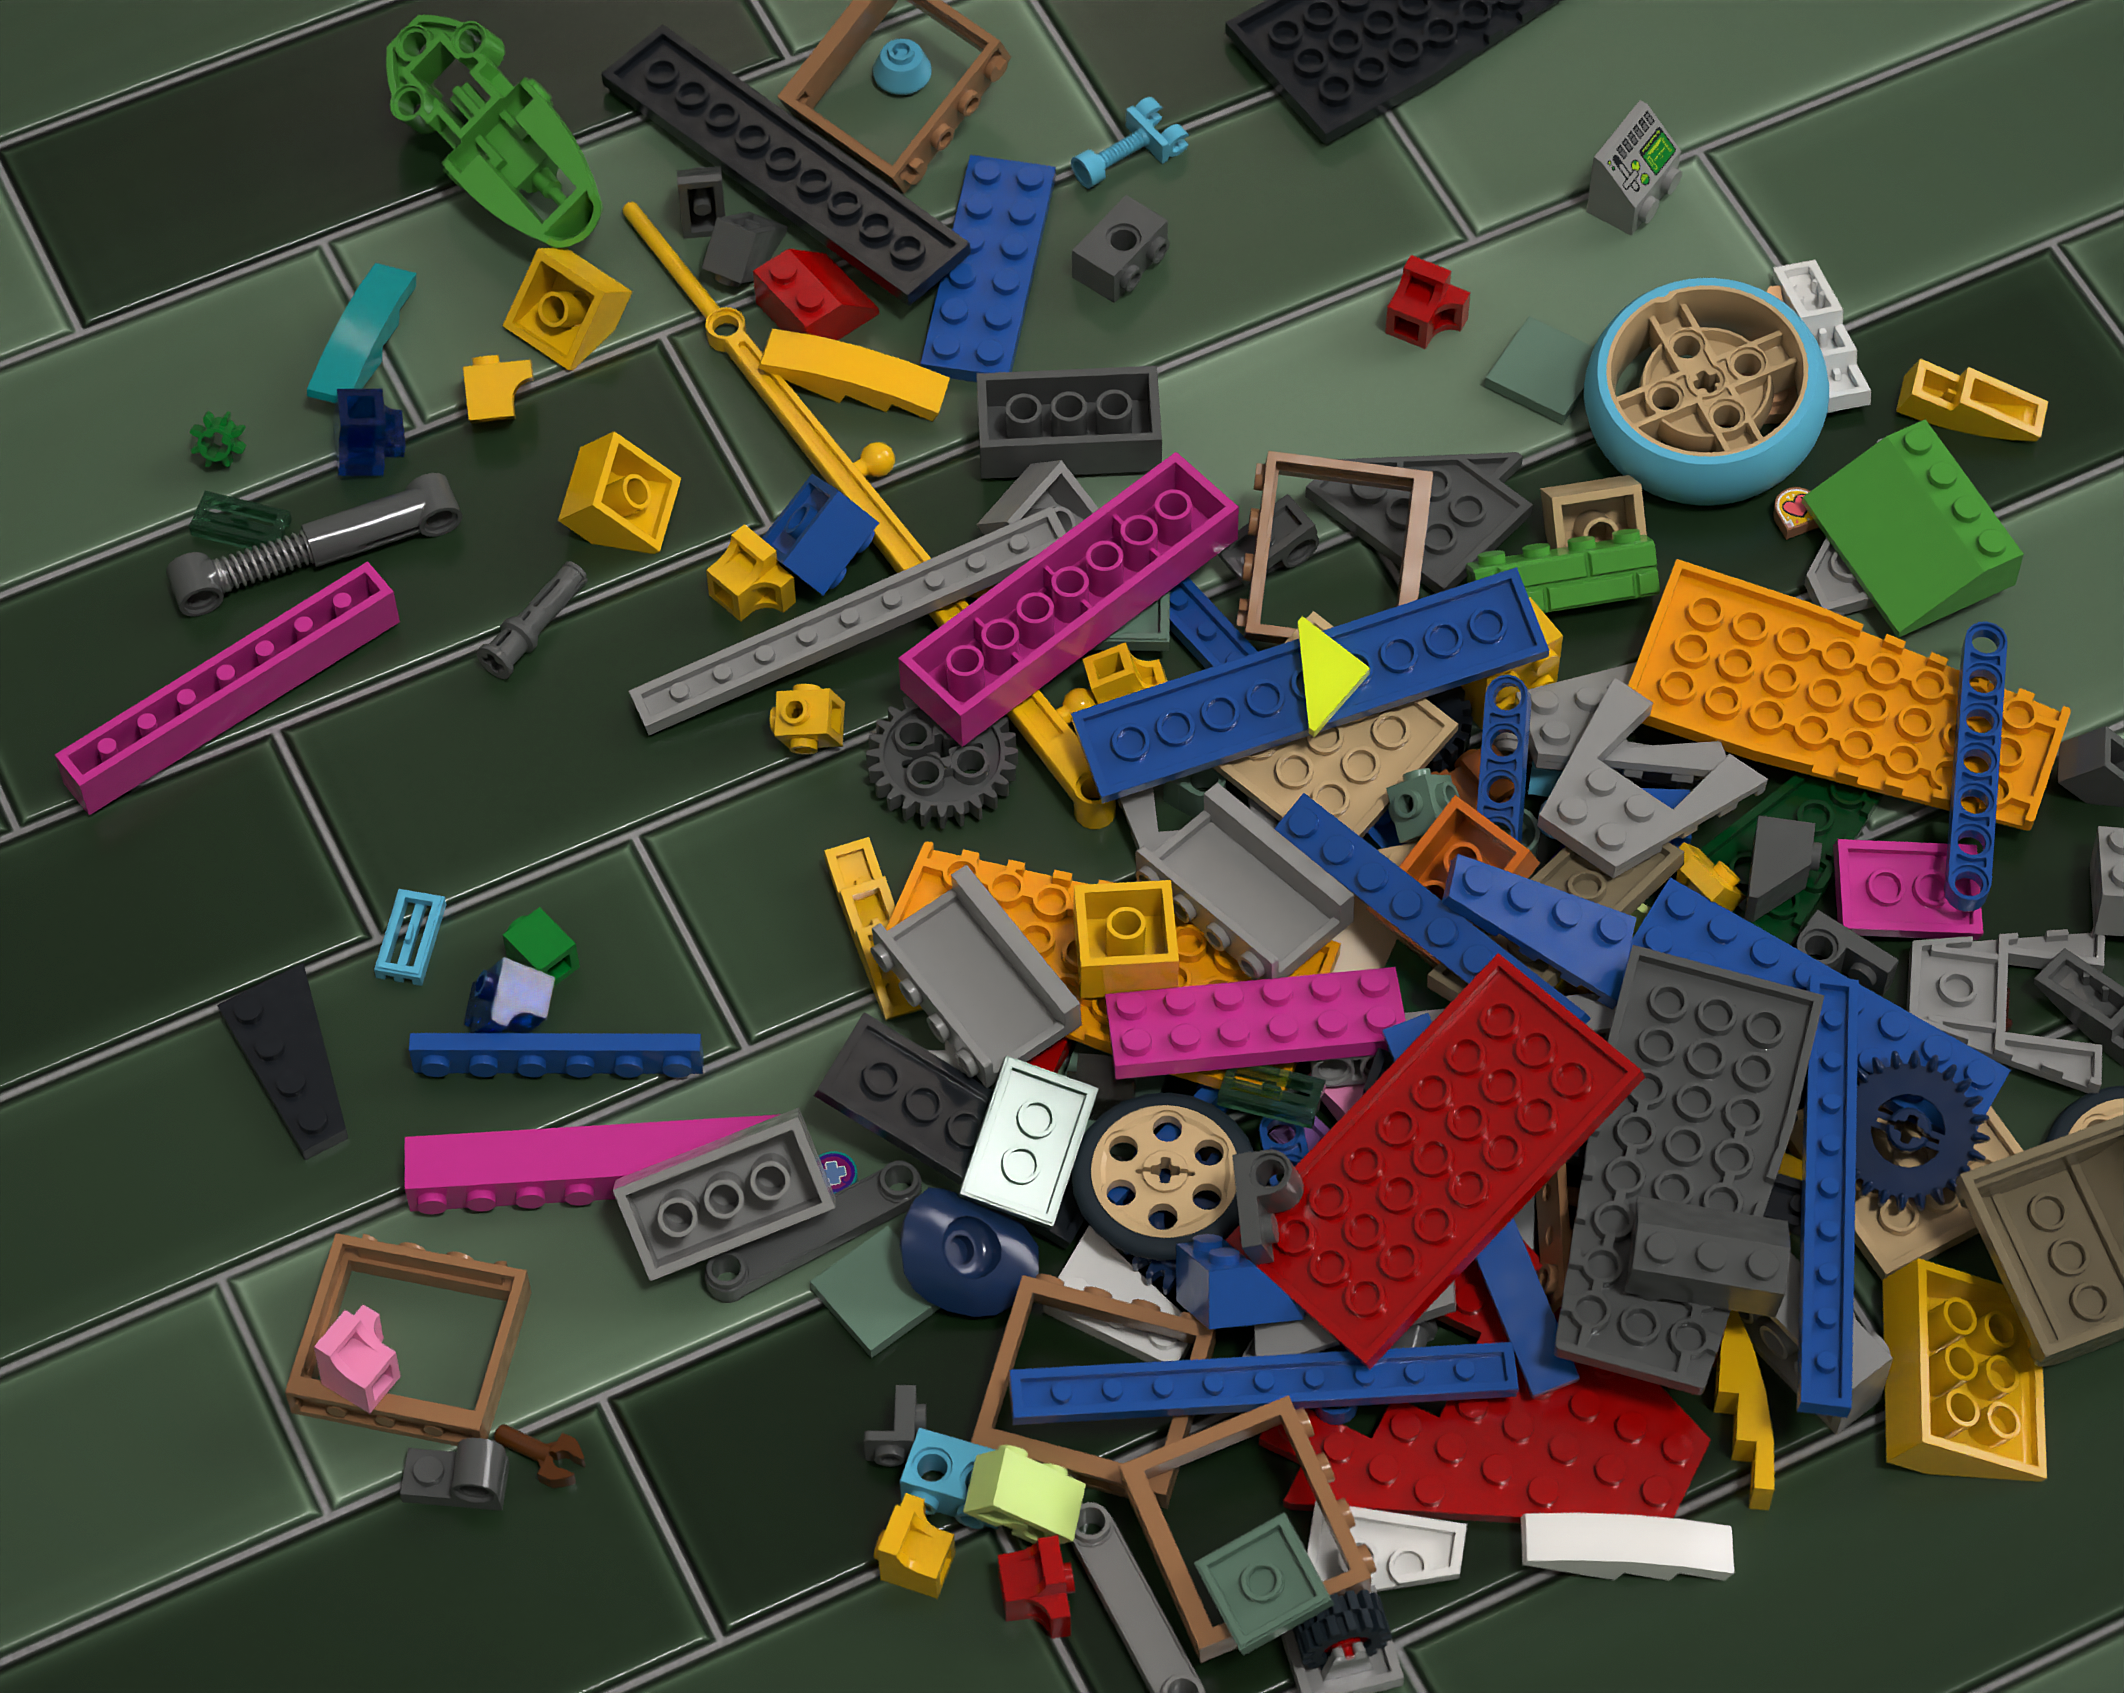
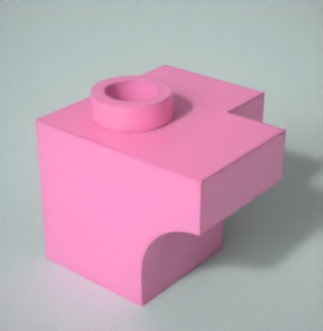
M362 1305L354 1315L344 1310L314 1346L322 1385L368 1413L373 1411L401 1377L396 1352L382 1344L384 1337L380 1316L377 1312L365 1305Z

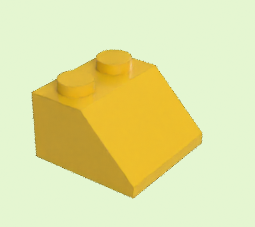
M538 248L502 326L567 370H574L616 329L633 291L568 248Z
M613 431L580 447L558 521L591 544L656 554L660 552L681 478Z

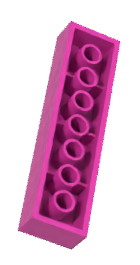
M1177 452L1173 453L898 658L900 689L963 747L1238 539L1239 507Z

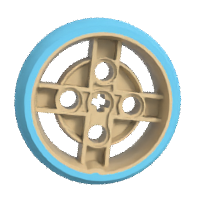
M1695 278L1657 287L1630 302L1612 319L1593 348L1584 381V402L1590 428L1598 446L1623 476L1630 475L1641 483L1643 490L1670 501L1691 505H1721L1742 501L1771 489L1782 482L1803 462L1814 447L1827 415L1829 381L1824 357L1815 337L1804 321L1784 302L1772 294L1746 283L1720 278ZM1652 347L1653 353L1643 369L1639 388L1616 397V385L1626 367L1644 350ZM1682 355H1691V356H1693V357H1692V358H1682V357H1680V356H1682ZM1747 372V373H1752V374H1754V375H1752V376H1743V375H1741V373ZM1796 386L1797 401L1794 408L1776 429L1763 437L1760 429L1771 411L1774 394ZM1669 406V407H1671L1672 409H1670V410H1661V409H1659V407ZM1730 424L1734 427L1722 428L1719 425Z

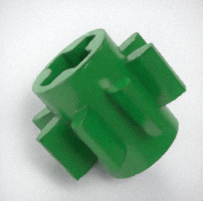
M207 411L203 416V423L206 427L194 424L189 432L192 436L199 438L190 451L192 454L200 452L206 458V467H209L213 461L221 460L226 467H230L233 462L231 451L242 454L247 446L244 442L238 440V437L246 427L245 425L236 426L230 420V411H227L223 417L216 418L210 411ZM215 432L223 435V444L221 446L213 443Z

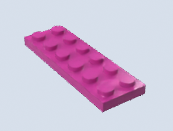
M1396 967L1105 994L1115 1079L1376 1055L1378 1048L1388 1051L1382 1036V1030L1406 1021Z

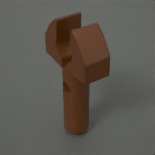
M501 1424L495 1431L494 1440L497 1443L539 1463L540 1470L537 1473L539 1482L551 1488L566 1487L576 1483L574 1473L558 1468L554 1465L553 1459L558 1461L566 1458L585 1468L586 1466L583 1452L577 1440L563 1432L556 1442L546 1444L506 1424Z

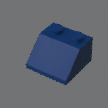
M811 474L762 539L777 551V561L817 592L824 595L828 589L835 588L842 581L847 571L846 566L854 555L864 551L869 546L875 535L874 529L879 522L839 490Z
M1201 1234L1194 1236L1193 1242L1176 1243V1301L1208 1329L1304 1320V1311L1255 1264L1242 1255L1239 1250L1230 1246L1223 1237L1215 1234Z

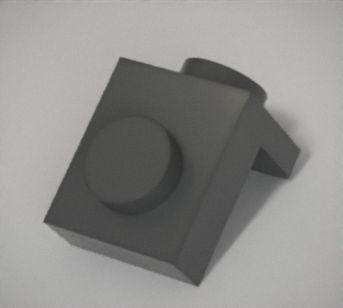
M896 1385L894 1431L864 1432V1450L867 1461H875L882 1466H898L907 1462L919 1428L926 1429L927 1405L917 1404L916 1385Z

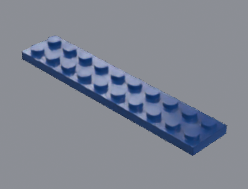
M1517 567L1323 630L1326 635L1370 668V675L1319 732L1549 657L1548 645ZM1299 639L1071 713V720L1101 803L1103 804L1310 736Z

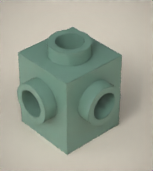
M1423 768L1403 774L1404 782L1386 788L1390 801L1389 814L1396 826L1400 843L1419 841L1454 795L1459 797L1458 791L1452 783L1451 775L1431 774L1430 768Z

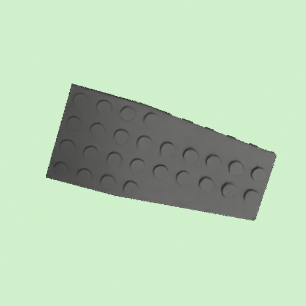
M1632 945L1607 1042L1643 1071L1645 1078L1595 1130L1587 1141L1553 1352L1555 1356L1695 1395L1703 1394L1731 1310L1624 1292L1637 1196L1763 1217L1795 1123L1825 995Z

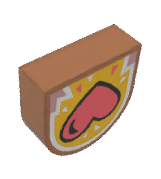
M1792 487L1785 489L1775 500L1773 517L1786 540L1819 528L1802 504L1803 496L1810 492L1805 488Z

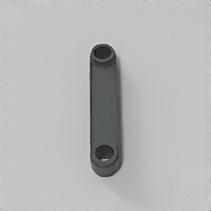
M891 1162L883 1169L835 1193V1209L711 1257L705 1267V1282L708 1291L716 1300L723 1303L738 1301L751 1291L895 1216L907 1212L912 1201L922 1194V1182L919 1172L908 1162ZM897 1183H905L910 1186L903 1191L890 1189L892 1185ZM726 1272H733L738 1275L729 1281L717 1279L719 1275Z

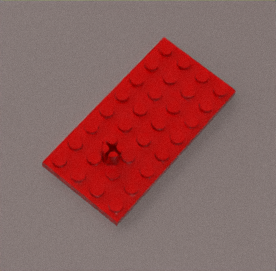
M1498 953L1295 1166L1304 1183L1303 1195L1293 1208L1273 1213L1279 1230V1242L1272 1244L1274 1262L1256 1266L1288 1294L1310 1318L1370 1370L1645 1078L1643 1071ZM1239 1225L1226 1241L1251 1261L1242 1249Z

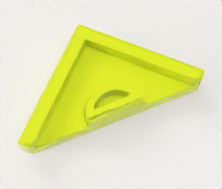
M1302 616L1298 620V632L1308 731L1310 735L1315 737L1370 675V668Z

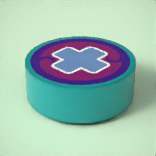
M837 1151L825 1152L819 1155L834 1194L858 1182L856 1164L848 1155Z

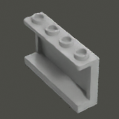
M1218 782L1204 793V810L1155 851L1151 852L1145 846H1142L1135 852L1136 878L1138 882L1171 880L1174 914L1183 922H1191L1200 929L1212 947L1218 951L1225 950L1238 961L1242 971L1253 980L1288 977L1354 921V894Z
M965 865L951 874V890L888 931L881 923L873 927L874 946L871 948V953L884 972L887 973L892 970L901 981L898 985L908 1003L912 1007L920 1005L929 1016L926 1018L927 1023L936 1038L942 1043L948 1040L957 1051L955 1058L964 1073L970 1078L976 1075L983 1085L988 1088L996 1083L1006 1055L1027 1062L1082 1025L1080 1002L971 869Z

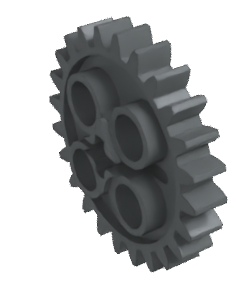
M907 696L903 697L904 710L902 712L890 706L887 708L888 721L877 719V734L869 735V751H866L870 783H875L876 796L878 798L887 796L888 810L892 811L901 805L903 806V820L907 821L915 813L920 814L921 826L923 827L928 824L931 817L938 818L940 828H945L948 817H954L960 826H964L966 813L970 812L980 820L982 819L983 804L989 808L997 809V794L1001 796L1009 795V781H1016L1015 765L1018 764V749H1016V735L1009 732V720L1007 718H1000L963 747ZM910 742H919V743H922V744H920V745H918V746H909V745H906V744H908V743H910ZM968 769H975L979 772L968 774L964 773L963 771H966ZM922 780L933 781V783L926 785L919 784L918 782Z

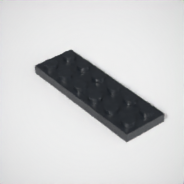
M864 1012L815 1092L814 1097L961 1186L993 1090L986 1088L977 1080L968 1077L962 1071ZM1072 1173L1070 1174L1054 1225L1051 1229L1010 1215L1064 1249H1067L1085 1219L1073 1194Z

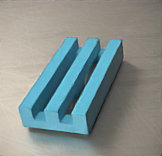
M403 889L398 890L374 968L376 978L386 979V975L393 976L394 981L404 983L405 979H411L414 985H423L446 908L444 896ZM408 903H415L398 963H390ZM431 906L414 966H409L426 907Z

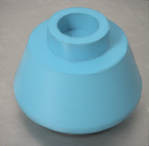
M895 39L888 42L880 51L873 65V77L876 83L883 90L896 95H908L920 90L928 83L932 72L931 63L920 46L908 39Z

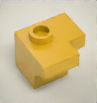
M499 355L472 358L473 366H463L470 423L516 419L515 395L522 385L534 381L531 360L500 363Z
M745 524L731 535L730 544L724 554L706 569L709 596L740 622L755 610L773 608L784 613L796 603L794 577L779 565L777 551Z
M1126 642L1083 658L1090 687L1098 704L1168 682L1159 659L1143 661L1135 658L1131 654Z
M1685 842L1679 846V849L1684 851V864L1677 870L1676 881L1708 898L1711 902H1715L1733 912L1746 898L1736 887L1740 881L1739 877L1723 862L1719 861L1715 865L1699 848Z
M906 1493L901 1506H895L886 1530H882L876 1543L874 1559L879 1560L880 1580L938 1599L955 1557L954 1534L940 1530L928 1522L926 1519L925 1499Z

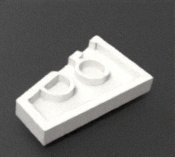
M1090 1225L1058 1277L1064 1281V1286L1083 1291L1084 1287L1087 1286L1097 1287L1113 1295L1112 1299L1131 1303L1133 1299H1142L1158 1305L1161 1308V1312L1180 1316L1181 1313L1152 1284L1147 1285L1146 1278L1140 1272L1134 1271L1132 1265L1104 1238L1098 1235ZM1043 1305L1044 1313L1145 1362L1184 1360L1192 1344L1178 1341L1171 1337L1152 1332L1148 1333L1125 1327L1122 1324L1106 1322Z
M1315 1501L1307 1554L1323 1582L1348 1570L1319 1505ZM1349 1506L1356 1524L1350 1531L1357 1546L1366 1544L1370 1551L1377 1571L1370 1574L1372 1577L1371 1586L1375 1585L1377 1592L1459 1579L1467 1524Z

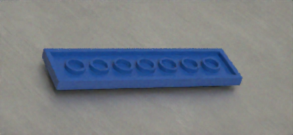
M1671 877L1638 928L1631 943V948L1632 945L1802 990H1806L1810 974L1849 979L1717 903L1711 902L1708 898ZM1859 984L1857 1067L1872 1075V1058L1878 1057L1887 1068L1890 1067L1891 1053L1893 1051L1898 1052L1903 1064H1908L1911 1053L1917 1050L1921 1066H1926L1933 1055H1938V1072L1942 1073L1949 1066L1955 1064L1957 1070L1952 1080L1955 1084L1967 1078L1972 1079V1083L1964 1095L1966 1098L1982 1096L1983 1101L1972 1111L1973 1114L1986 1115L2011 1069ZM1902 1095L1891 1098L1881 1105L1893 1113L1906 1107L1917 1108L1925 1113L1930 1120L1932 1131L1945 1134L1942 1116L1933 1104L1921 1097ZM1908 1117L1907 1120L1916 1125L1917 1120Z

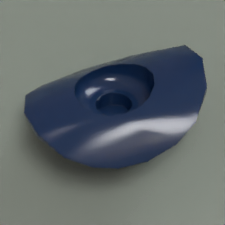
M928 1188L912 1201L902 1224L899 1244L904 1274L914 1291L929 1303L949 1312L972 1317L997 1315L1013 1306L1022 1275L1036 1278V1275L1039 1274L1038 1245L1024 1225L1006 1213L959 1197L958 1193L941 1188Z

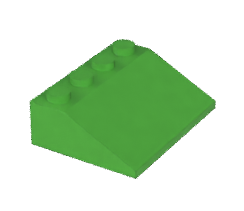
M1926 419L1886 436L1802 498V504L1897 638L2016 585L2024 553Z

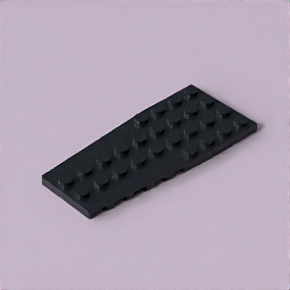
M1266 0L1225 22V34L1326 145L1431 87L1561 0Z

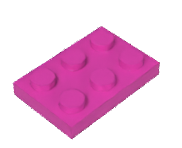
M1837 839L1833 845L1837 919L1840 924L1860 936L1929 939L1973 936V940H1979L1983 935L1981 908L1975 911L1964 912L1955 909L1945 898L1947 844ZM1958 844L1965 853L1977 855V845ZM1962 878L1955 882V887L1963 895L1975 896L1980 893L1979 885L1971 879Z

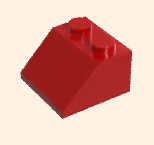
M787 249L753 270L756 304L781 330L815 335L838 341L879 315V308L826 253Z

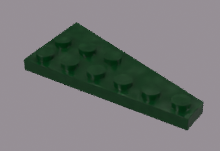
M1798 772L1700 850L1715 865L1719 861L1727 865L1740 879L1736 887L1747 897L1752 846L1758 815L1815 823L1813 842L1822 843L1819 870H1809L1805 889L1756 921L1750 922L1792 946L1835 876L1833 845L1837 839L1857 840L1884 794ZM1746 898L1733 911L1734 914L1743 919Z

